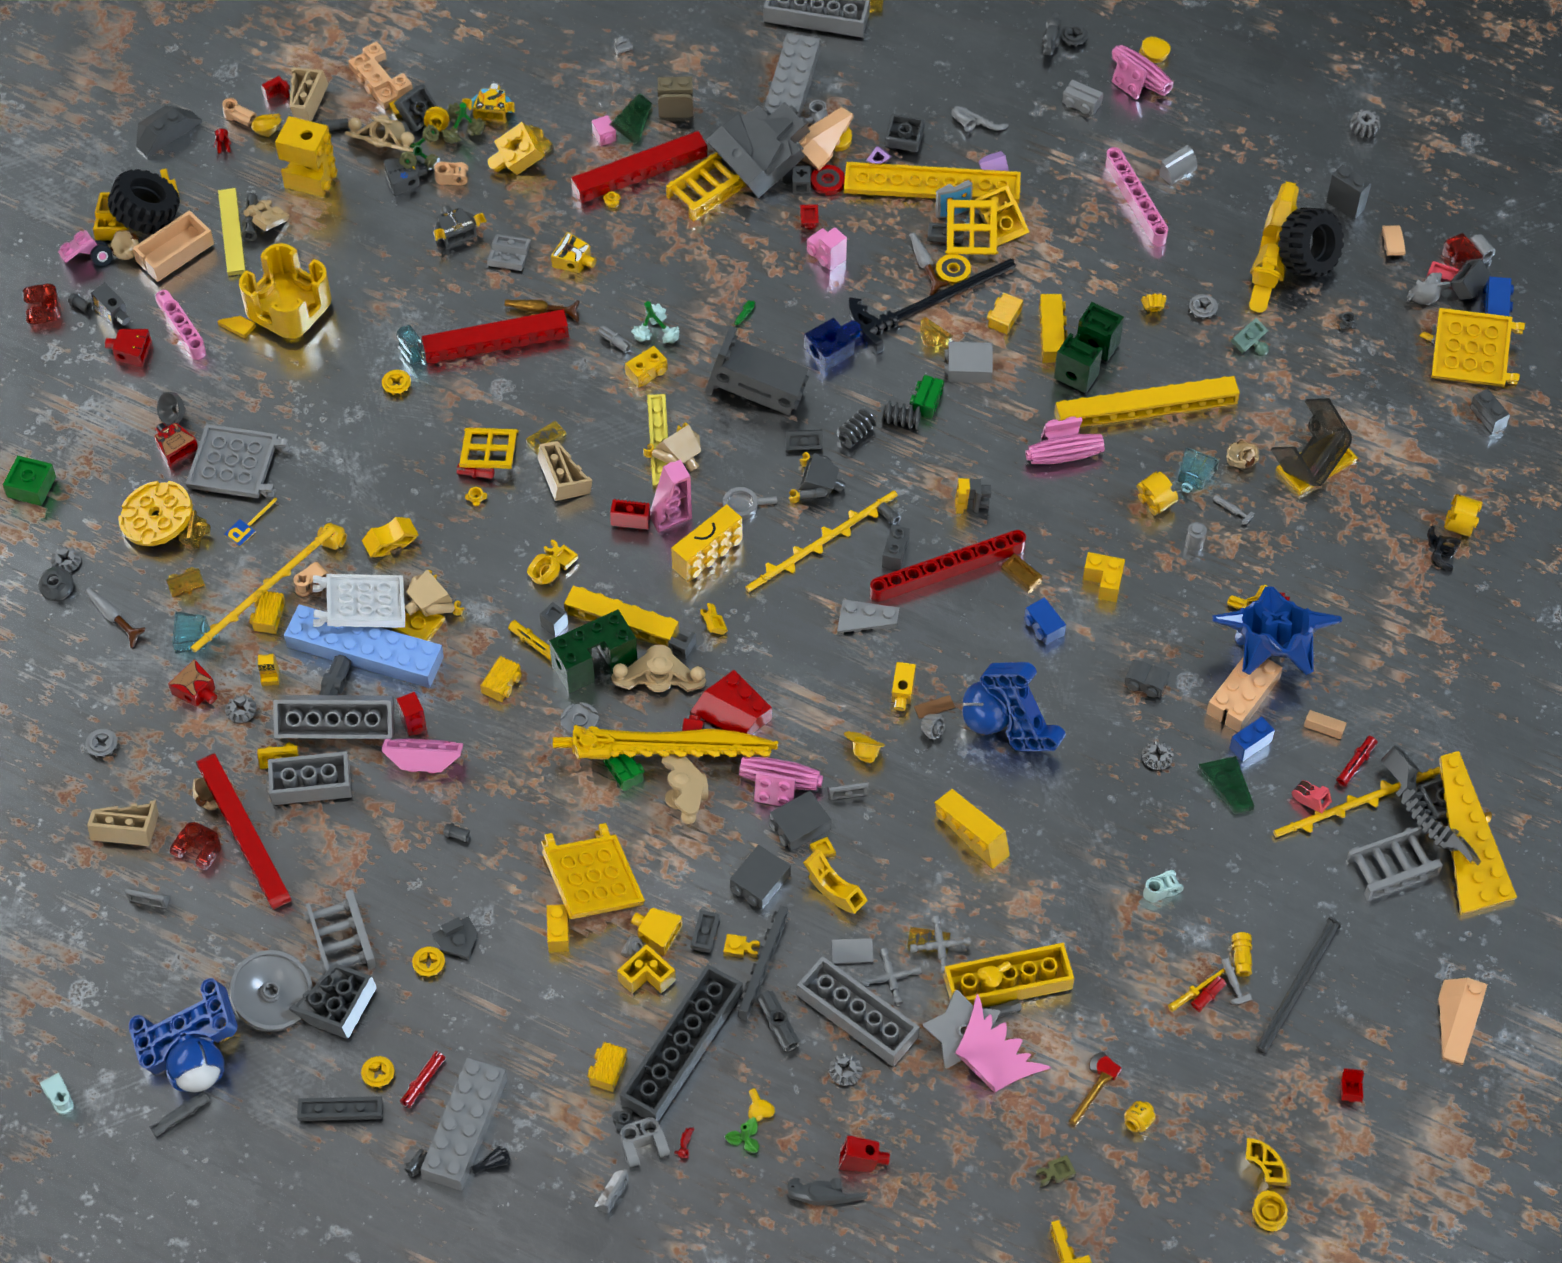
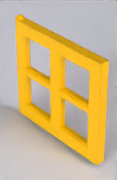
M947 200L946 254H998L997 200ZM954 208H970V224H954ZM974 208H990V224H974ZM954 231H970L969 247H954ZM974 231L990 232V247H974Z
M464 428L465 434L459 463L460 467L512 469L516 437L519 430ZM472 434L488 435L487 444H471ZM493 435H509L508 445L492 444ZM469 451H485L484 460H468ZM490 452H506L505 461H489Z

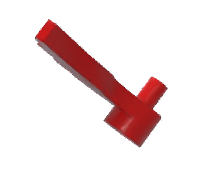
M693 1127L686 1128L685 1132L682 1133L681 1148L679 1151L675 1150L674 1152L679 1158H688L689 1150L686 1147L694 1131Z

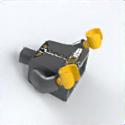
M444 206L441 209L442 214L438 216L439 222L435 224L433 235L435 241L443 238L445 247L448 248L477 237L476 225L479 227L481 223H486L487 221L483 213L474 216L464 212L462 208L452 210L450 206Z
M807 452L802 454L803 459H800V465L805 467L799 485L800 492L796 489L790 490V496H794L789 497L790 503L795 504L800 498L827 497L833 489L840 493L843 491L845 482L837 479L839 468L827 456L813 453L810 457V454Z

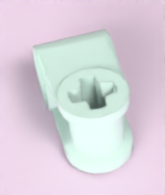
M1169 870L1149 878L1143 891L1145 900L1153 903L1175 896L1183 891L1184 887L1182 884H1179L1175 876L1176 872Z
M59 1073L40 1082L45 1095L51 1101L58 1114L65 1115L72 1111L74 1107L73 1101Z

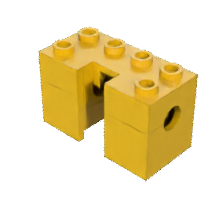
M288 116L275 141L278 159L289 162L288 166L281 170L284 188L324 197L326 191L330 190L333 178L335 179L337 176L329 128L327 125Z

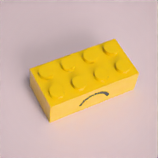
M726 504L671 547L672 569L687 582L692 578L698 577L702 570L710 567L717 558L724 556L731 547L741 542L743 539L742 517Z

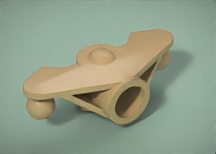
M386 115L371 116V119L374 121L362 129V122L359 118H351L348 122V126L351 129L345 133L348 136L365 140L377 148L386 146L409 152L414 150V148L410 147L414 142V135L411 132H405V128L400 121L391 120Z
M654 645L647 650L645 655L629 667L622 663L615 665L611 681L614 685L628 690L638 684H646L648 689L654 692H664L671 685H678L689 692L705 686L706 673L699 666L690 670L673 655L669 647Z
M670 754L667 757H662V763L665 768L671 770L668 775V783L673 787V789L665 794V802L671 808L680 809L682 811L681 820L685 824L690 825L697 818L696 814L699 811L701 801H707L708 799L707 778L686 756L679 757L675 754Z

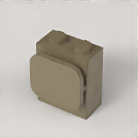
M658 77L659 118L693 117L692 77Z

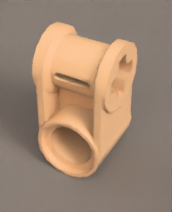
M443 161L435 164V181L438 184L463 186L467 183V164Z
M318 562L310 564L293 578L296 585V594L300 597L309 596L313 592V584H319L313 583V575L326 577V574L329 573Z

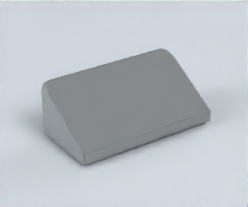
M868 782L827 787L829 800L868 795Z
M138 888L125 889L128 901L164 909L167 908L171 898L167 894Z
M872 938L832 940V963L834 965L873 963Z
M627 1170L616 1171L595 1204L596 1209L606 1214L611 1211L629 1180Z

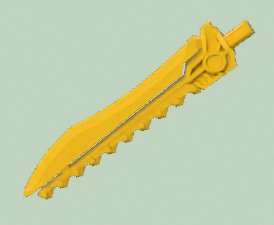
M575 725L573 726V737H553V748H572V753L575 754L577 759H609L611 756L617 757L619 754H625L629 757L636 756V754H642L645 757L653 756V754H659L662 757H667L670 754H675L679 757H684L686 754H692L696 757L709 754L714 758L720 756V754H725L731 758L737 756V754H742L746 757L759 754L765 758L770 756L771 750L778 749V741L720 729L678 732H635L599 729L595 726H590L589 729Z

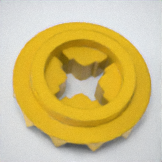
M402 370L389 371L382 378V388L385 389L386 393L390 392L392 395L395 393L401 395L402 392H407L408 387L411 386L409 374ZM393 382H400V385H393Z
M431 946L419 949L412 959L414 971L420 976L423 975L428 978L432 975H438V972L443 970L445 963L443 953L438 948ZM428 956H430L431 961L434 962L431 963L429 968L425 963L427 962Z
M372 1057L362 1066V1079L371 1088L379 1087L381 1089L382 1086L389 1085V1082L394 1078V1065L386 1057ZM381 1067L383 1075L379 1074L375 1079V1073L372 1071H378Z

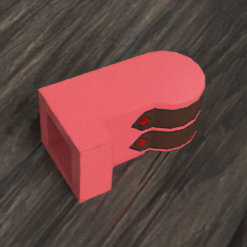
M1302 780L1292 791V796L1296 801L1320 813L1332 802L1329 788L1324 786L1319 788L1305 780Z

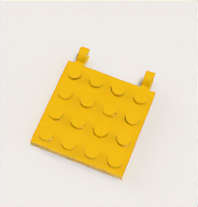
M1439 308L1431 378L1505 387L1507 382L1510 385L1517 386L1520 374L1507 373L1511 331L1522 335L1525 323L1512 322V317Z
M606 823L598 825L599 830L595 831L597 838L556 845L553 833H548L544 835L545 840L541 841L543 847L542 854L570 920L641 906L645 902L616 835H610Z

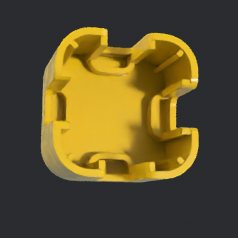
M284 243L273 244L266 248L260 256L264 272L263 277L256 283L255 274L246 270L239 279L240 292L245 313L250 320L281 337L294 339L303 335L331 304L332 298L327 272L324 264L316 259H313L308 265L310 274L305 272L300 267L298 253L294 247Z

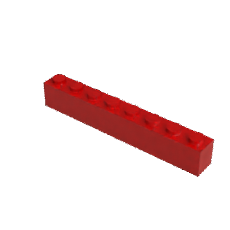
M696 131L571 177L572 189L580 203L590 201L610 191L623 189L642 180L655 177L680 166H685L696 160H701L708 156L707 144L700 132Z
M562 309L421 337L426 362L429 364L569 337V330L565 312Z

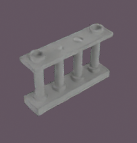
M1421 826L1416 828L1409 827L1402 833L1363 847H1354L1348 852L1347 864L1356 861L1368 882L1364 892L1367 901L1440 874L1443 866L1439 859L1429 860L1418 841L1422 831ZM1410 842L1422 865L1415 868L1411 867L1400 845ZM1392 848L1404 871L1398 874L1393 873L1382 853L1383 851ZM1374 855L1386 878L1379 881L1375 880L1364 858Z
M353 889L345 892L346 900H343V903L312 912L310 903H306L307 911L304 912L307 924L311 923L323 960V963L320 964L323 975L335 963L347 967L362 962L367 963L368 969L376 968L375 959ZM344 910L351 912L352 916L348 917V920L317 929L315 919ZM350 927L352 929L356 928L357 934H354V937L329 945H322L321 936ZM356 944L357 946L361 945L363 951L359 952L358 955L328 964L325 954Z

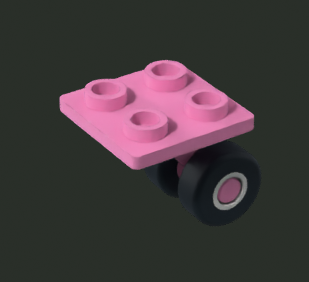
M86 230L83 232L79 231L75 234L72 241L64 243L58 251L65 263L79 252L89 254L92 261L98 266H107L113 259V253L104 241H94Z

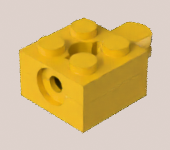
M521 122L494 141L499 151L488 158V166L496 172H500L507 167L518 175L545 155L532 129Z

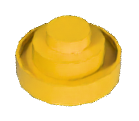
M431 107L425 112L424 124L426 127L433 125L438 131H442L449 125V114L442 107Z

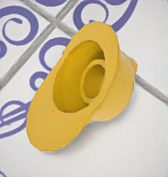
M851 731L844 733V736L852 741L853 754L864 762L873 763L879 755L881 747L885 746V744L877 742L861 733Z

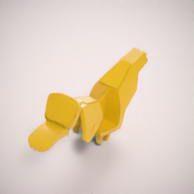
M1286 181V183L1281 185L1278 196L1267 215L1259 254L1250 270L1254 288L1249 306L1255 312L1262 313L1267 309L1272 288L1276 287L1279 279L1284 281L1285 266L1281 261L1282 257L1279 255V233L1283 229V223L1287 221L1286 218L1297 209L1296 202L1299 188L1296 186V183Z

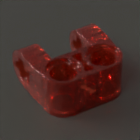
M47 283L23 289L24 302L29 304L41 302L42 305L25 311L27 323L32 325L41 324L60 318V301L53 284Z
M190 822L172 843L170 854L182 858L190 846L196 848L201 852L196 858L195 866L207 870L221 850V842L217 832L197 822Z

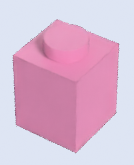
M608 115L592 120V131L600 146L616 141V129Z

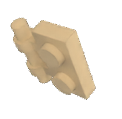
M269 199L261 200L257 205L252 204L244 210V215L252 216V223L264 231L278 226L289 219V214L277 206L271 208L272 201Z

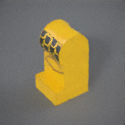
M275 654L258 655L261 685H279V667Z

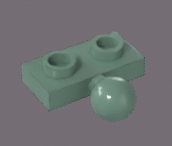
M1257 318L1230 340L1242 354L1252 345L1255 347V353L1259 356H1265L1269 351L1268 345L1265 342L1259 341L1268 330Z

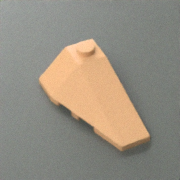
M841 107L808 127L810 132L799 141V144L804 148L802 152L805 157L802 161L820 170L832 158L835 146L839 145L842 133L846 132L854 117L853 113Z
M1470 978L1443 981L1438 998L1442 1059L1463 1065L1488 984Z

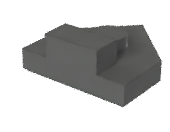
M468 916L462 920L458 917L441 925V930L433 933L432 936L443 954H452L469 960L473 945L478 937V932Z

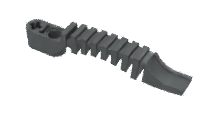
M1394 745L1381 761L1401 783V788L1395 793L1398 797L1402 798L1400 802L1407 806L1406 810L1412 813V818L1418 820L1416 823L1423 827L1422 830L1429 834L1428 837L1434 840L1437 846L1448 849L1451 852L1458 850L1469 862L1473 861L1476 865H1479L1481 862L1480 858L1462 836H1457L1459 831L1451 829L1449 826H1443L1441 821H1436L1437 818L1435 816H1429L1431 813L1429 809H1423L1427 803L1419 800L1424 795L1422 792H1416V776L1419 768L1402 749Z

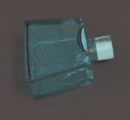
M1186 447L1178 476V481L1183 483L1181 489L1187 493H1190L1193 488L1203 490L1217 472L1219 460Z
M175 612L172 640L175 653L192 651L190 647L204 636V633L210 630L206 616ZM207 643L199 650L205 649L207 647Z

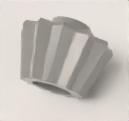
M941 714L925 715L921 722V731L933 741L936 738L939 739L945 730V716Z

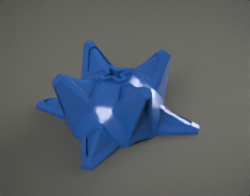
M1265 586L1259 600L1253 601L1250 606L1241 608L1240 611L1212 615V620L1215 623L1237 630L1235 636L1236 643L1238 645H1245L1242 669L1244 673L1250 675L1269 657L1284 656L1289 658L1302 673L1308 675L1314 671L1313 633L1318 629L1341 623L1342 617L1314 612L1308 608L1303 609L1296 606L1294 602L1286 600L1274 587Z

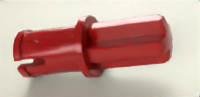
M459 463L457 468L465 469H457L458 475L492 479L495 474L494 468L460 467Z
M1217 976L1206 988L1203 987L1202 992L1191 1002L1192 1007L1196 1011L1201 1012L1211 1000H1215V996L1226 985L1225 980Z

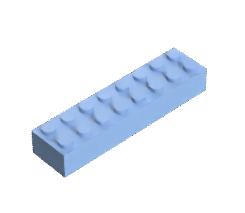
M300 604L284 634L287 648L329 660H334L335 656L343 655L351 660V666L427 688L431 687L444 658L443 648L440 644L380 627L327 626V622L320 627H313V619H320L314 618V610L317 609Z

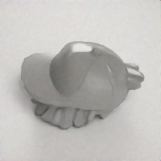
M1431 273L1424 282L1417 280L1416 286L1414 285L1407 295V301L1413 300L1420 305H1430L1436 302L1440 297V292L1448 289L1451 284L1450 282H1441L1442 273Z

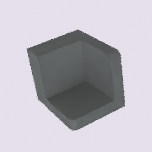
M552 602L540 613L541 626L556 637L568 625L567 612Z
M692 632L689 637L683 634H679L677 638L671 637L668 647L672 650L673 655L686 660L696 644V633Z

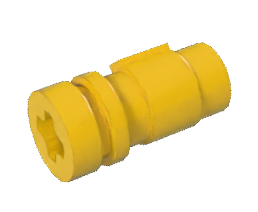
M1246 932L1235 933L1231 936L1235 974L1238 977H1248L1252 975V935Z

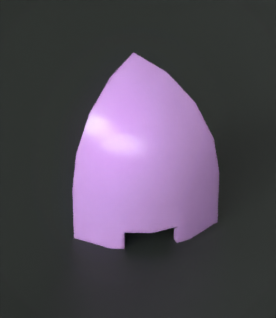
M876 146L867 161L874 164H882L887 162L892 156L881 147Z
M1001 151L987 155L979 161L982 170L1009 171L1006 156Z

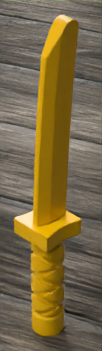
M1221 969L1196 988L1191 985L1188 992L1168 1005L1169 1009L1173 1012L1192 998L1195 1000L1203 987L1208 986L1217 976H1222L1226 973L1225 969Z

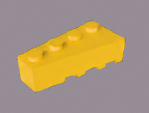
M949 790L934 802L937 817L944 821L991 869H994L1010 856L1006 831L955 790Z

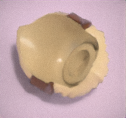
M128 230L117 231L110 247L113 255L121 260L134 258L132 248L139 244V238Z
M1240 440L1237 443L1234 442L1227 449V462L1229 465L1237 468H1251L1259 460V449L1256 445L1244 440Z
M195 778L193 780V798L196 804L207 810L219 809L204 778Z

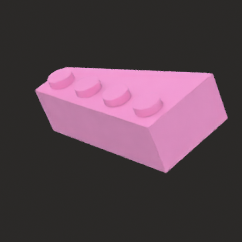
M681 460L670 462L663 466L650 510V519L658 533L692 519L691 479Z

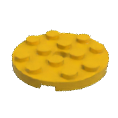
M153 481L137 488L125 499L121 506L123 509L118 517V521L126 538L137 545L156 546L165 544L183 532L189 523L193 511L192 500L187 491L178 483L168 481V483ZM155 511H159L158 516H152Z

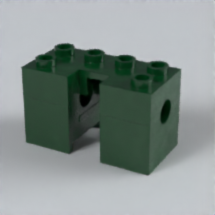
M1091 302L1079 319L1076 336L1073 338V334L1070 333L1057 351L1054 378L1087 393L1099 375L1101 359L1108 362L1120 344L1124 316Z
M619 609L549 640L552 666L569 694L595 682L593 658L591 656L592 648L594 647L599 649L612 674L615 665L622 663L629 667L638 660L636 637Z

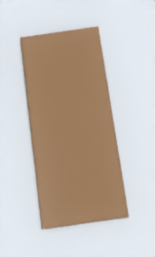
M948 695L916 705L914 708L919 719L928 714H937L955 708L951 696Z

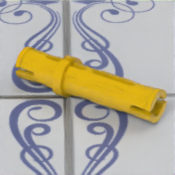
M516 620L509 624L508 630L517 635L521 642H526L551 661L550 646L533 634L530 628H525ZM521 631L525 633L527 636H529L531 639L522 634ZM536 642H537L538 644H540L542 647H544L546 650H544V649H542L540 646H538V645L536 644Z

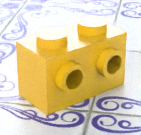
M655 346L625 363V374L638 388L648 384L652 379L663 375L668 370L667 359Z

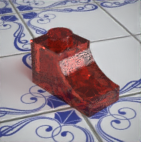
M1464 233L1446 240L1442 251L1452 264H1465L1467 260L1480 258L1483 261L1484 258Z

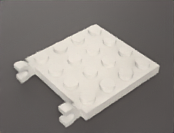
M326 574V577L313 575V583H319L317 585L313 584V592H320L326 588L327 612L314 610V618L320 619H313V627H320L327 622V626L405 628L403 575Z

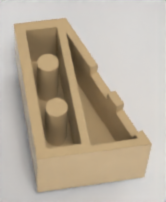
M292 67L290 109L295 118L312 122L329 84L323 70Z
M558 441L539 445L538 460L555 501L590 494L593 480L587 477L582 472V468L572 461L570 454Z
M156 800L144 805L134 803L130 804L131 807L118 808V806L92 810L87 824L90 840L150 846L159 816Z

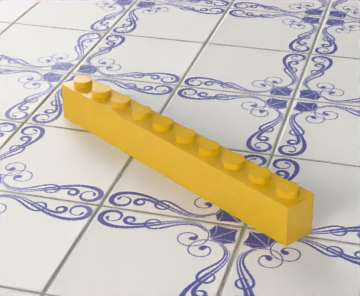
M1223 376L1221 378L1204 379L1196 382L1170 384L1142 390L1136 389L1088 398L1082 397L1068 401L1062 400L1056 402L1054 414L1058 421H1063L1072 416L1076 418L1082 417L1081 428L1238 404L1240 393L1235 377Z

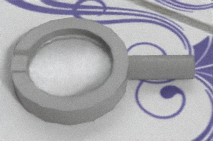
M745 487L732 488L723 497V507L727 504L742 517V520L752 517L756 513L758 505L777 503V496L757 498L752 490Z

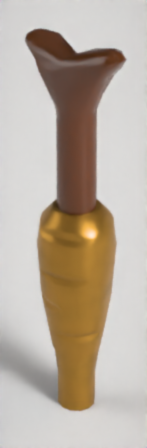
M505 299V306L536 314L564 309L565 314L572 317L577 323L579 322L576 311L579 306V300L571 306L563 307L548 305L543 300Z

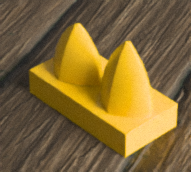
M291 742L286 743L283 747H272L269 745L266 748L258 749L257 752L260 769L268 768V759L299 756L297 745L295 746Z

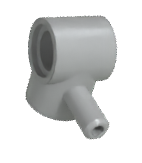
M813 100L810 103L809 117L805 118L809 124H814L828 116L826 103L822 100Z

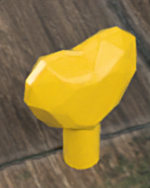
M1006 961L998 967H982L978 970V976L985 980L989 987L999 986L1003 979V973L1011 968V964Z
M756 1088L748 1091L752 1099L748 1110V1117H755L757 1122L761 1121L763 1117H772L775 1113L774 1106L770 1102L760 1099Z

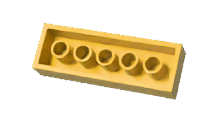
M1064 943L944 967V981L949 999H951L955 990H959L974 1006L976 995L978 994L982 1008L1017 999L1023 1000L1072 990L1074 984V975ZM1006 961L1011 964V968L1003 973V979L999 986L989 987L985 980L978 976V970L982 967H998Z

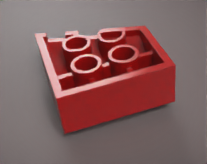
M733 670L703 692L690 711V714L701 716L706 723L714 724L722 730L752 735L772 720V707Z

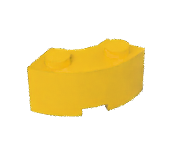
M395 517L384 526L371 528L361 541L370 557L375 558L390 555V551L398 547L403 549L413 542L419 534L410 518Z
M1247 1138L1246 1160L1262 1168L1265 1173V1181L1269 1185L1291 1187L1290 1173L1282 1157L1268 1144L1257 1139Z

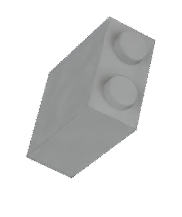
M949 342L948 349H945V360H948V364H945L944 374L948 375V382L992 383L993 343Z

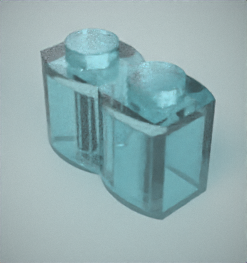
M411 325L401 327L396 334L399 340L398 348L409 364L414 366L424 361L423 341Z

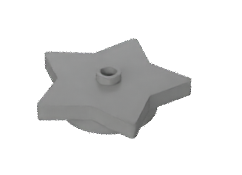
M959 990L953 992L945 1013L923 1023V1027L941 1042L945 1068H949L961 1061L955 1054L964 1036L960 1029L963 1026H968L974 1007ZM982 1008L984 1020L989 1014L992 1015L993 1027L1000 1014V1010Z

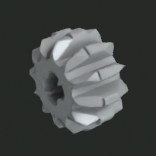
M1361 109L1360 112H1355L1351 118V131L1355 132V136L1361 135L1362 138L1364 136L1370 138L1371 135L1375 136L1380 128L1379 116H1376L1375 112L1371 113L1369 109L1367 111Z

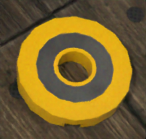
M948 254L938 260L936 275L940 281L949 282V285H955L970 277L971 265L964 256ZM956 268L958 271L952 272L949 269Z

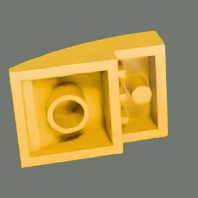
M1008 185L975 199L997 200V246L1029 233ZM977 208L984 224H990V208Z
M100 192L95 209L96 219L93 227L95 241H112L117 231L128 230L132 232L133 230L124 227V224L119 223L116 217L112 216L108 208L110 192Z

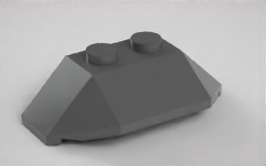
M165 105L138 123L136 149L146 158H149L202 123V120L191 110Z

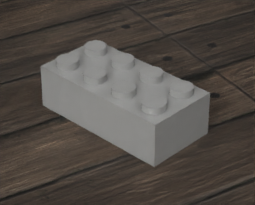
M347 751L268 759L269 795L272 805L352 797L350 762Z

